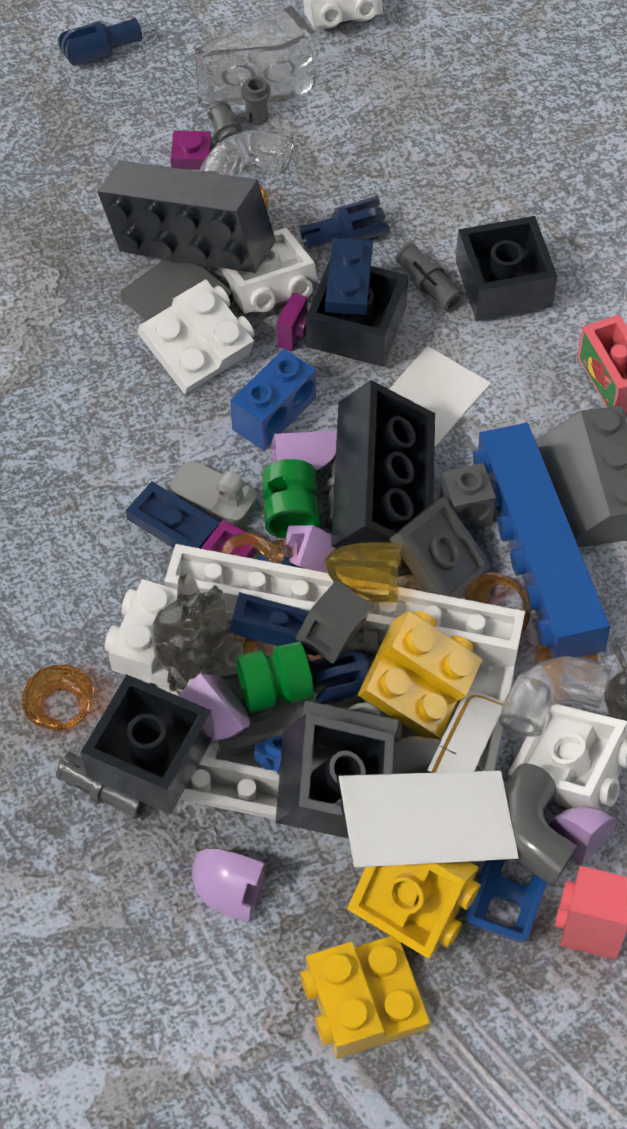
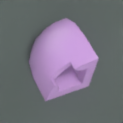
M337 430L274 434L271 442L273 462L283 459L304 460L312 464L316 470H319L330 462L336 453Z
M313 525L288 527L285 545L292 548L293 557L289 561L300 568L347 576L359 566L361 560L332 547V535Z
M200 673L178 695L212 710L214 738L212 740L235 737L250 726V719L246 709L222 677Z
M582 806L567 809L555 817L549 826L555 832L577 845L572 856L583 865L613 835L617 818L602 809Z
M204 849L198 851L195 856L192 877L196 892L207 906L221 914L249 923L265 883L264 862L220 849Z

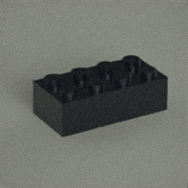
M119 160L97 191L120 252L256 273L276 242L258 179Z
M372 380L338 402L331 546L393 575L400 576L409 571L410 568L392 544L390 538L434 503L435 413Z

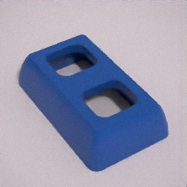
M506 859L486 860L478 881L481 887L468 909L467 921L475 928L518 943L524 942L529 937L547 883L534 874L527 885H521L504 879L501 876V870ZM499 898L519 906L520 913L513 927H506L487 919L486 913L492 899Z

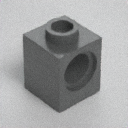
M484 463L442 471L440 498H446L467 531L492 526L496 497Z
M335 580L310 609L295 639L334 664L358 635L374 605Z

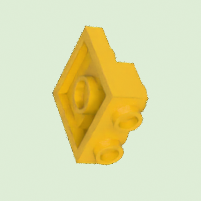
M407 611L392 621L358 696L392 718L399 720L403 725L420 736L441 739L457 702L467 696L483 659L473 653L474 646L466 638L456 635L448 637L436 629L437 621L431 615L421 611L413 613Z
M469 861L365 867L347 910L430 959L442 945L449 948L458 936L463 923L455 918L460 907L467 910L471 906L480 890L481 884L474 881L479 867Z
M389 936L354 947L351 941L306 956V970L299 972L303 990L307 1000L316 998L321 1013L320 1016L315 1017L317 1031L323 1046L332 1045L336 1059L429 1030V1018L401 942Z

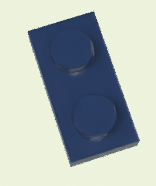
M333 238L325 312L366 315L373 241Z
M153 481L148 484L126 509L127 520L173 548L178 544L201 549L220 524L219 521Z
M239 592L228 633L242 636L251 641H260L275 646L297 642L298 640L295 638L309 611ZM301 643L305 654L317 657L316 652Z

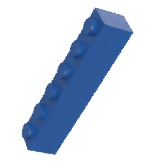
M528 422L479 432L478 450L473 451L474 465L484 463L496 497L495 507L499 514L497 518L499 534L503 542L509 541L512 549L510 551L511 565L515 575H522L524 580L523 593L528 610H535L538 617L537 633L543 647L549 646L554 662L606 651L610 624Z

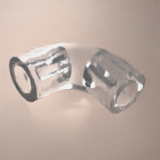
M250 130L235 133L214 146L204 159L199 171L239 177L241 173L257 168L284 174L291 161L294 139L292 136L272 131Z
M566 655L539 661L516 679L504 700L498 718L499 723L515 734L536 737L542 734L548 714L557 703L572 701L599 709L612 665L589 658Z

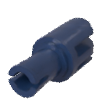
M136 18L110 26H105L100 21H96L62 32L58 37V46L69 63L77 66L98 59L108 58L110 53H112V48L137 41L140 42L143 37Z
M374 196L334 209L331 218L307 225H300L301 239H306V242L303 243L306 250L333 241V238L367 240L391 232L388 222H382L385 219L383 208L378 207L380 205L379 197Z
M355 650L341 654L334 664L325 658L308 661L313 691L319 693L316 696V702L326 705L359 697L358 693L376 655L367 657L361 651Z

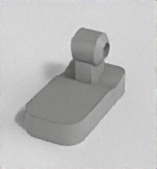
M197 462L184 463L170 483L172 494L220 523L224 520L239 529L245 525L258 504L256 490L245 486L239 474L227 471L223 475Z

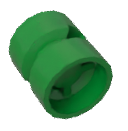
M283 459L265 467L262 472L263 499L265 500V529L268 533L277 538L286 539L289 526L313 525L319 528V500L316 498L318 495L317 475L313 465L304 460Z
M300 641L276 646L271 656H268L262 650L236 656L240 687L249 714L275 708L280 698L286 704L313 699L314 691L310 668Z

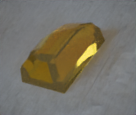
M355 543L342 546L330 552L325 558L328 575L333 582L337 580L370 602L398 603L400 588L398 585V566H401V543Z

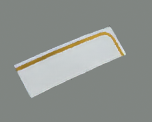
M470 689L467 696L462 698L428 771L433 773L474 772L506 702ZM446 749H449V750L455 752L456 754H453V753L449 752V751L446 750Z

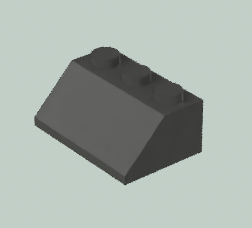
M622 405L579 411L535 441L578 547L627 541V421Z

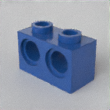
M283 349L230 400L232 430L264 451L271 444L274 434L282 433L316 399V369L286 349Z

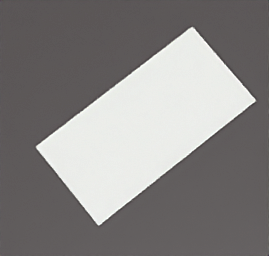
M427 346L389 389L435 413L436 447L491 382Z
M501 771L338 776L354 868L519 859Z

